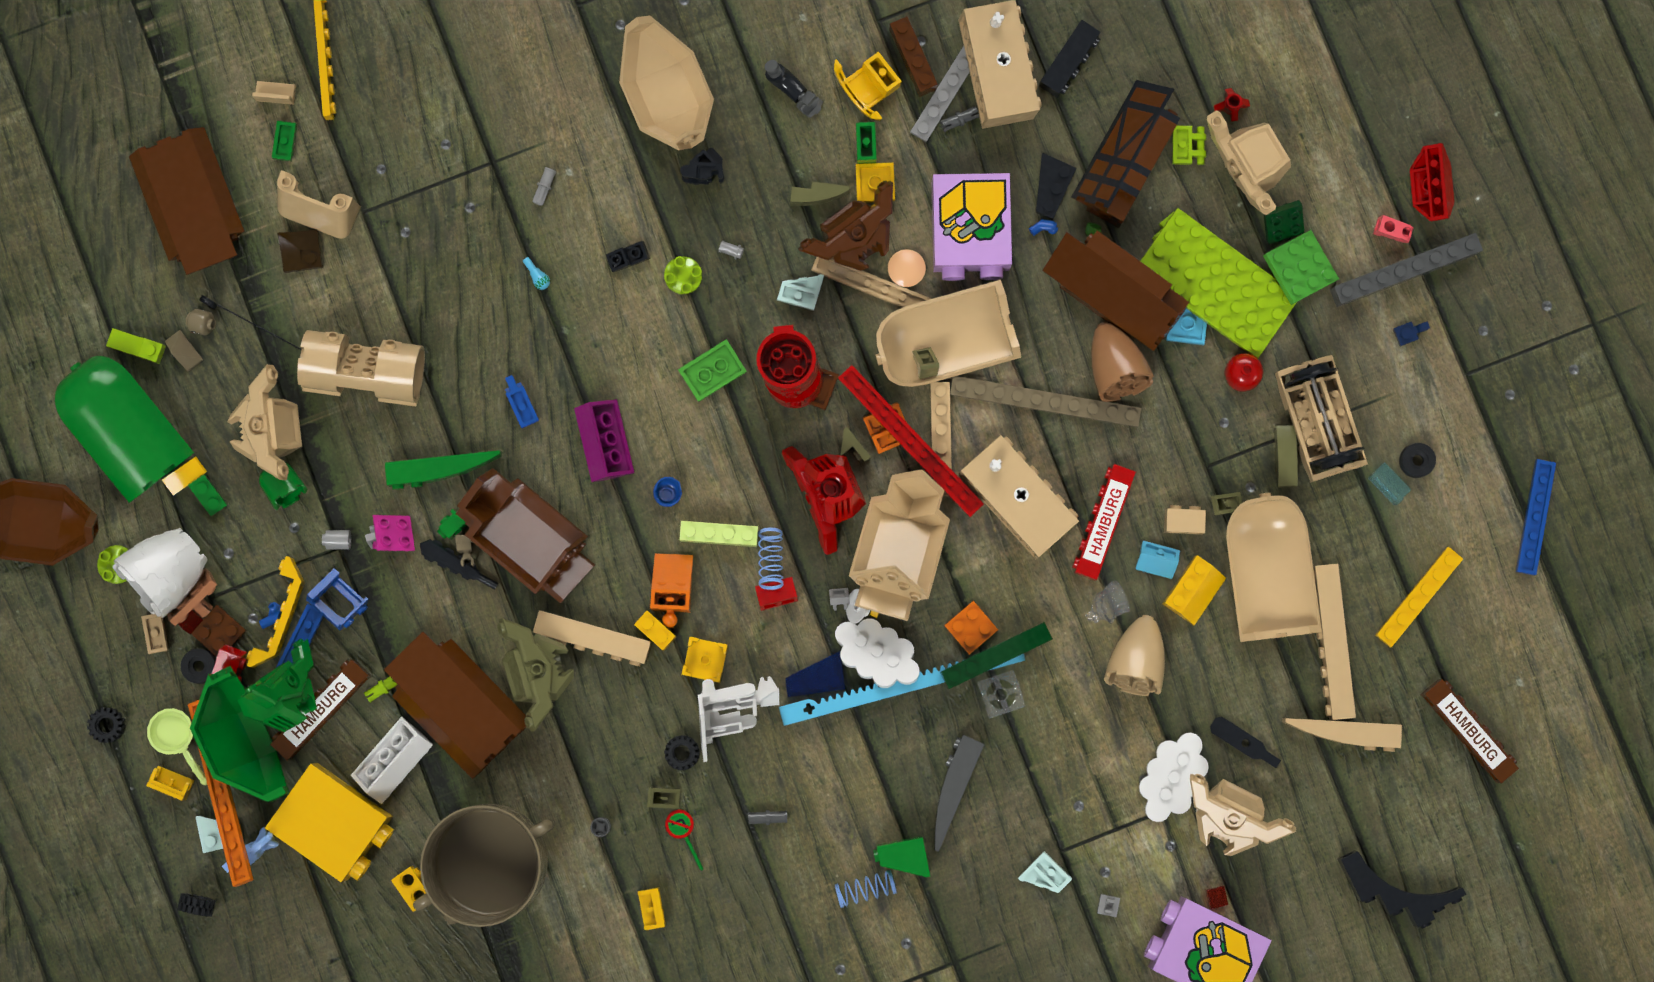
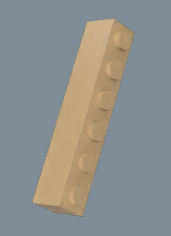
M540 610L533 629V633L556 639L555 641L563 643L565 646L567 643L574 644L573 648L585 651V648L593 650L592 654L599 656L607 653L611 655L610 659L621 662L622 658L630 660L629 664L639 667L641 663L646 664L652 643Z

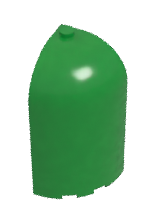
M94 356L82 364L77 362L70 368L72 372L63 378L57 386L55 405L59 417L129 503L194 454L193 450L132 375L121 364L111 358Z

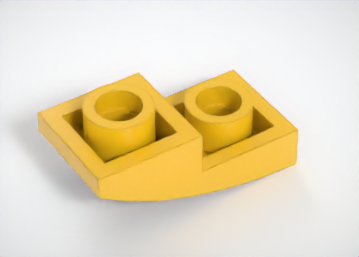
M195 456L164 477L162 481L172 495H175L188 486L189 483L205 474L207 470Z

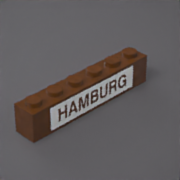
M352 659L350 661L346 660L340 666L341 671L337 675L333 674L326 681L328 685L323 690L320 688L314 693L317 709L305 714L307 719L286 732L278 731L272 739L274 741L270 745L287 761L292 760L371 677L357 661Z
M1438 679L1421 693V696L1496 783L1502 784L1519 769L1516 766L1517 761L1512 755H1507L1504 752V746L1499 740L1492 738L1490 729L1486 725L1480 724L1477 720L1479 718L1473 710H1468L1465 706V700L1460 695H1455L1452 691V685L1447 680Z

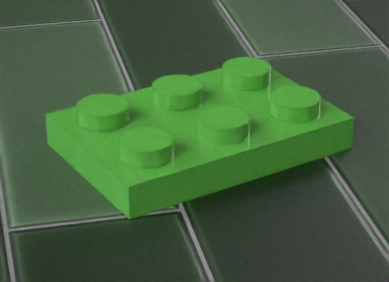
M727 339L678 369L698 402L747 373Z

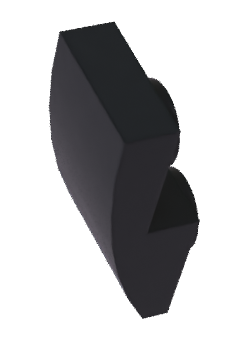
M644 241L606 254L612 272L626 269L650 259Z

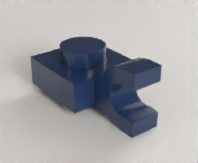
M1411 321L1394 328L1393 331L1401 347L1418 340L1417 334L1430 329L1428 321L1417 326H1413Z

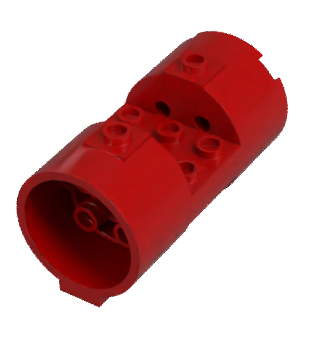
M793 325L773 327L774 333L767 336L759 346L756 358L758 370L771 397L776 402L787 408L805 407L819 395L823 386V373L815 349L805 335L795 331Z

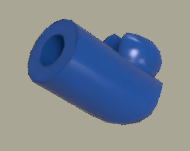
M1043 219L1031 226L1029 231L1033 236L1042 230L1055 234L1058 231L1056 222Z
M276 602L269 604L268 616L259 620L262 629L275 624L276 620L280 619L281 606Z

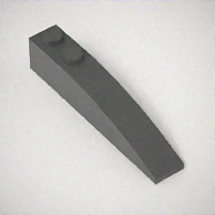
M962 735L961 738L957 737L953 746L956 749L954 755H949L945 764L948 766L940 791L934 833V850L938 852L984 747L983 743L965 735Z

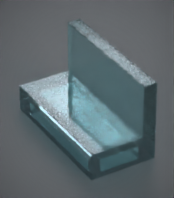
M1385 462L1368 477L1394 506L1398 505L1403 500V497L1411 491Z

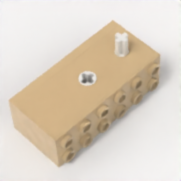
M1016 0L967 8L963 10L958 19L982 129L1032 120L1041 108V99L1036 94L1037 81L1032 76L1033 63L1029 60L1027 54L1029 53L1028 42H1025L1023 36L1025 35L1024 24H1021L1019 18L1021 17V9L1019 5L1017 6Z
M1000 435L963 468L959 475L1036 560L1079 522L1077 519L1078 515L1072 508L1068 509L1064 505L1065 500L1059 494L1055 495L1051 491L1052 486L1047 480H1041L1038 476V470L1033 465L1029 466L1025 462L1026 457L1020 451L1016 452L1012 448L1014 444L1011 440ZM1022 493L1023 497L1018 500L1016 498L1017 495Z

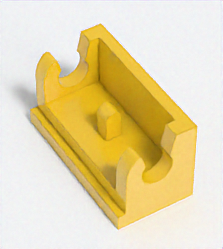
M158 766L154 768L146 786L183 801L187 800L195 780Z
M659 887L638 891L644 930L665 927L666 923Z

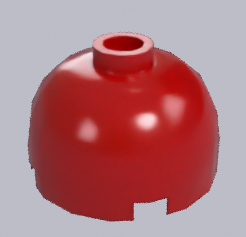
M1247 353L1232 357L1224 370L1228 385L1240 392L1256 388L1263 377V366L1260 360L1254 355Z

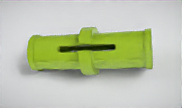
M389 676L383 681H378L376 686L365 691L364 694L371 703L382 694H388L390 689L397 686V683Z

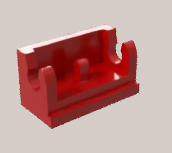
M792 577L781 579L784 585L775 590L763 589L759 585L755 586L761 611L798 601ZM773 581L762 585L777 586L781 583Z

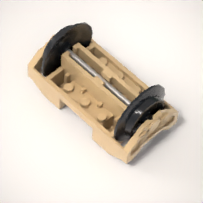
M1332 355L1313 361H1306L1301 363V365L1291 366L1275 373L1285 411H1289L1300 444L1297 448L1310 483L1368 465L1364 453L1365 448L1362 447L1338 374L1339 369L1338 367L1336 368ZM1290 375L1291 381L1285 384L1286 376ZM1311 466H1320L1321 471L1326 469L1330 470L1317 474L1311 468Z

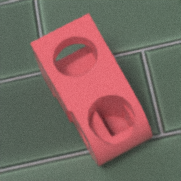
M1382 215L1377 219L1373 234L1402 243H1409L1413 227Z

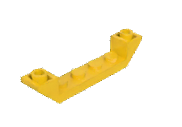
M286 556L285 560L282 559L279 565L280 575L292 578L294 581L293 583L290 582L287 589L288 598L281 605L280 611L282 614L280 619H277L275 622L274 630L276 631L274 637H271L268 641L267 648L269 650L268 652L258 648L250 650L246 657L248 667L255 668L279 656L305 584L294 559Z

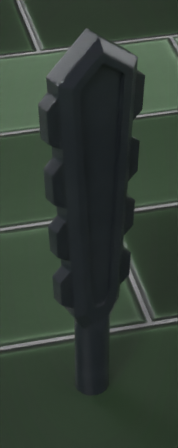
M429 539L420 543L421 555L430 562L436 561L438 566L442 568L448 567L450 572L454 574L460 573L462 578L466 580H478L494 590L497 588L498 583L481 574L476 565L473 567L471 562L467 563L465 561V567H462L460 563L462 556H456L450 548H443L442 543Z

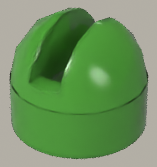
M1089 222L1087 223L1085 233L1087 236L1090 233L1094 235L1097 230L1101 232L1102 227Z

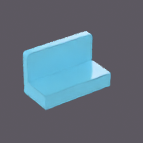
M1143 541L1136 570L1172 579L1179 563L1180 550Z

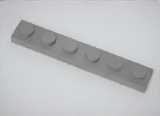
M964 46L910 131L911 134L925 142L928 141L970 73Z

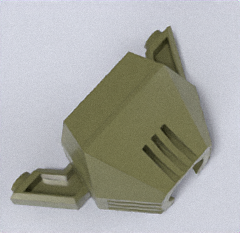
M501 618L497 624L499 634L516 644V647L507 652L502 659L514 701L533 702V705L526 713L525 725L531 732H534L553 708L552 702L558 700L573 680L574 669L564 672L562 668L560 654H567L568 652L563 643L540 634L533 636L531 629Z

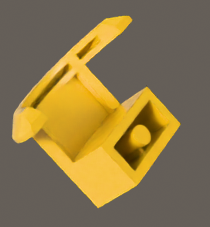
M879 52L863 62L862 68L848 78L844 75L842 65L837 59L835 60L834 72L845 93L865 116L880 121L882 119L881 115L877 111L871 110V108L900 87L902 82Z

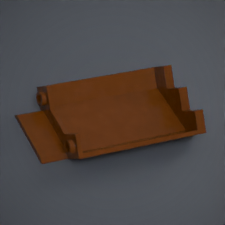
M204 127L187 129L182 131V135L176 138L169 136L156 141L157 145L146 148V146L138 148L129 156L169 261L177 260V262H182L186 275H189L237 255L232 242L238 240V236L245 231Z
M422 632L384 669L397 683L395 687L396 692L392 697L472 779L481 773L526 728V715L452 639L446 643L442 641L436 645Z

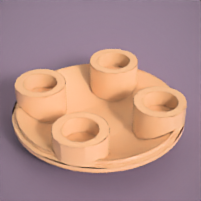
M900 250L889 260L888 274L891 280L899 286H914L925 275L926 265L924 259L913 250Z

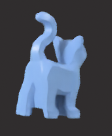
M265 827L261 828L255 841L245 845L250 865L258 860L265 850L279 845L275 841L273 833L267 832ZM226 862L222 867L228 873L229 870Z

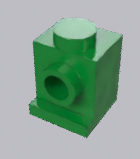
M454 509L450 511L452 513L451 516L447 515L440 521L441 525L438 527L437 532L444 539L448 537L452 540L467 526L466 522L456 515L457 512Z

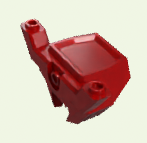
M793 446L783 449L782 456L786 465L793 471L801 492L805 491L807 493L805 497L808 504L811 505L809 511L818 529L821 547L826 555L832 554L838 550L837 528L835 524L852 518L866 505L848 459L842 455L824 454L808 461Z

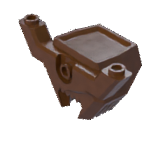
M883 181L877 186L874 204L871 207L863 201H851L819 225L824 241L806 238L800 243L798 250L825 260L831 259L835 263L859 271L869 268V265L864 262L866 258L876 252H880L881 256H885L889 251L890 222L885 218L892 214L893 182Z

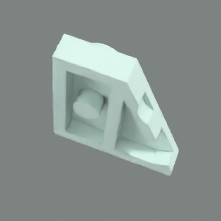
M820 274L814 277L782 281L777 301L814 311L824 275Z
M196 816L203 853L223 849L216 819Z
M1043 851L1018 879L1059 893L1072 880V877Z

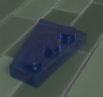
M840 651L786 677L788 697L844 690L845 684Z

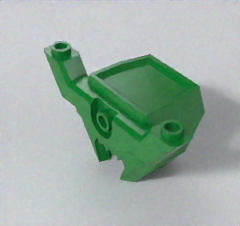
M301 638L292 644L294 647L291 650L293 663L289 660L245 689V693L238 699L245 717L286 732L307 719L305 714L317 709L312 683L308 678V672L314 667L308 638L304 641Z

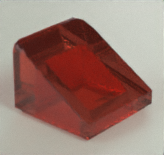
M191 610L185 621L178 623V625L185 632L191 634L203 620Z
M1224 886L1205 889L1209 909L1228 905Z

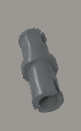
M973 106L961 113L958 111L954 116L941 120L940 124L943 131L946 132L957 126L962 127L966 122L979 118L978 110Z
M765 810V812H748V825L787 823V811L770 812Z

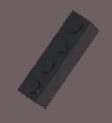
M1081 20L1041 79L1039 86L1057 98L1060 94L1064 95L1070 86L1067 84L1071 78L1075 79L1080 72L1078 67L1081 62L1085 64L1091 55L1088 53L1092 47L1095 49L1101 39L1098 37L1101 32L1084 20Z

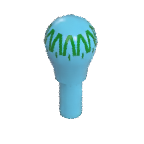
M529 257L525 258L523 263L530 271L534 286L540 290L548 288L550 285L549 276L539 268H536Z

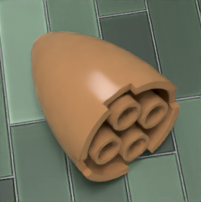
M1108 322L1097 325L1092 340L1091 362L1095 385L1101 400L1104 402L1120 401V397L1130 394L1135 396L1150 387L1153 383L1152 378L1154 375L1137 345L1115 325Z

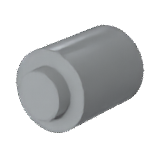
M326 530V533L322 534V545L326 549H350L351 531Z

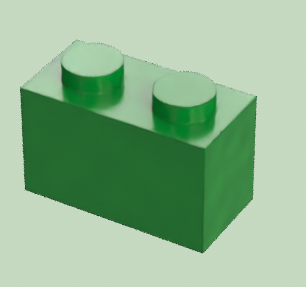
M875 122L856 123L857 164L876 163Z

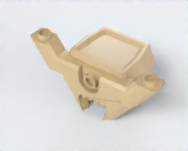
M1219 111L1211 113L1207 116L1211 138L1219 150L1225 168H1227L1229 174L1236 182L1235 185L1242 190L1250 204L1261 213L1267 215L1274 211L1276 205L1267 191L1274 188L1291 168V161L1268 123H1261L1229 134L1227 123Z
M266 365L248 386L249 394L245 396L231 413L227 421L230 424L238 421L242 423L239 427L242 428L240 433L243 434L241 439L244 441L231 440L230 443L236 451L257 462V466L279 480H287L289 469L285 461L280 458L302 447L298 405L285 399L269 397L270 390L277 382L278 372L274 365Z
M1190 774L1199 837L1206 846L1209 845L1210 837L1214 836L1226 844L1227 848L1223 851L1224 855L1233 856L1257 846L1259 840L1269 844L1296 832L1294 823L1289 819L1284 818L1283 820L1278 818L1269 823L1263 821L1265 808L1262 798L1225 779H1222L1209 791L1208 782L1205 777L1200 774Z

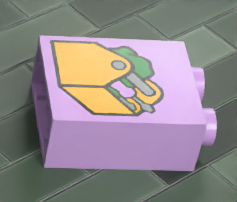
M1010 173L933 175L931 182L933 272H942V280L946 281L964 280L965 272L980 271V279L982 280L1003 279V271H1009L1012 265Z
M1181 896L1178 903L1173 900H1169L1160 921L1168 925L1161 938L1155 935L1151 937L1145 949L1144 957L1151 960L1148 965L1149 968L1176 982H1252L1272 940Z

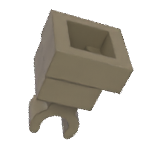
M456 535L457 552L463 553L460 562L461 566L465 567L464 563L469 559L474 567L475 561L472 558L471 552H473V545L475 543L465 535Z

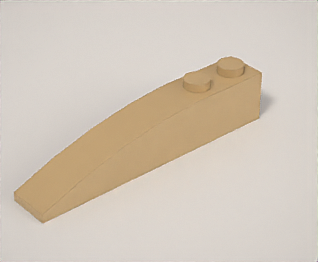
M1282 718L1283 723L1302 732L1338 743L1364 746V750L1376 751V747H1383V751L1395 752V748H1401L1402 725Z

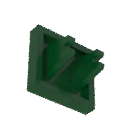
M1300 200L1285 203L1282 206L1276 207L1269 214H1264L1266 240L1269 245L1305 233L1303 208Z

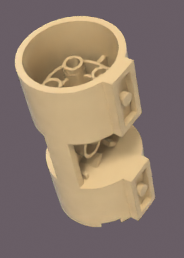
M312 330L305 332L300 346L302 350L300 358H298L297 367L298 384L301 385L302 391L341 396L345 387L374 391L379 402L417 406L425 364V351L422 345L407 344L395 340H383L380 347H366L360 344H349L348 336L338 334L337 332Z

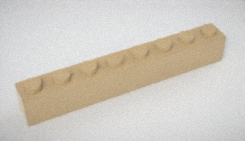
M1338 564L1313 566L1322 632L1316 633L1318 640L1320 639L1321 647L1318 648V654L1323 662L1320 672L1321 677L1325 680V686H1323V696L1327 697L1325 714L1329 716V720L1356 718Z

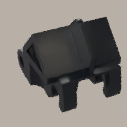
M709 148L707 151L703 149L689 161V165L681 167L680 172L683 182L694 185H709V183H712V177L718 175L719 183L722 184L724 182L722 157L713 148Z

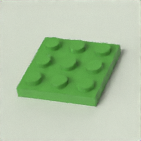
M1311 230L1263 255L1291 305L1339 280Z

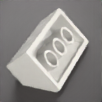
M401 717L351 776L366 794L382 804L433 744L405 718Z

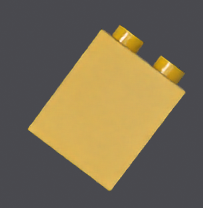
M311 763L265 827L266 830L273 833V835L340 882L347 881L350 877L359 881L372 863L365 857L374 844L381 849L394 832V829L387 825L393 817L391 814L319 763Z

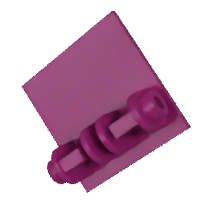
M373 515L376 541L373 542V549L377 551H415L410 516Z

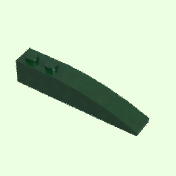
M1045 622L941 671L940 674L947 688L951 689L1053 638Z

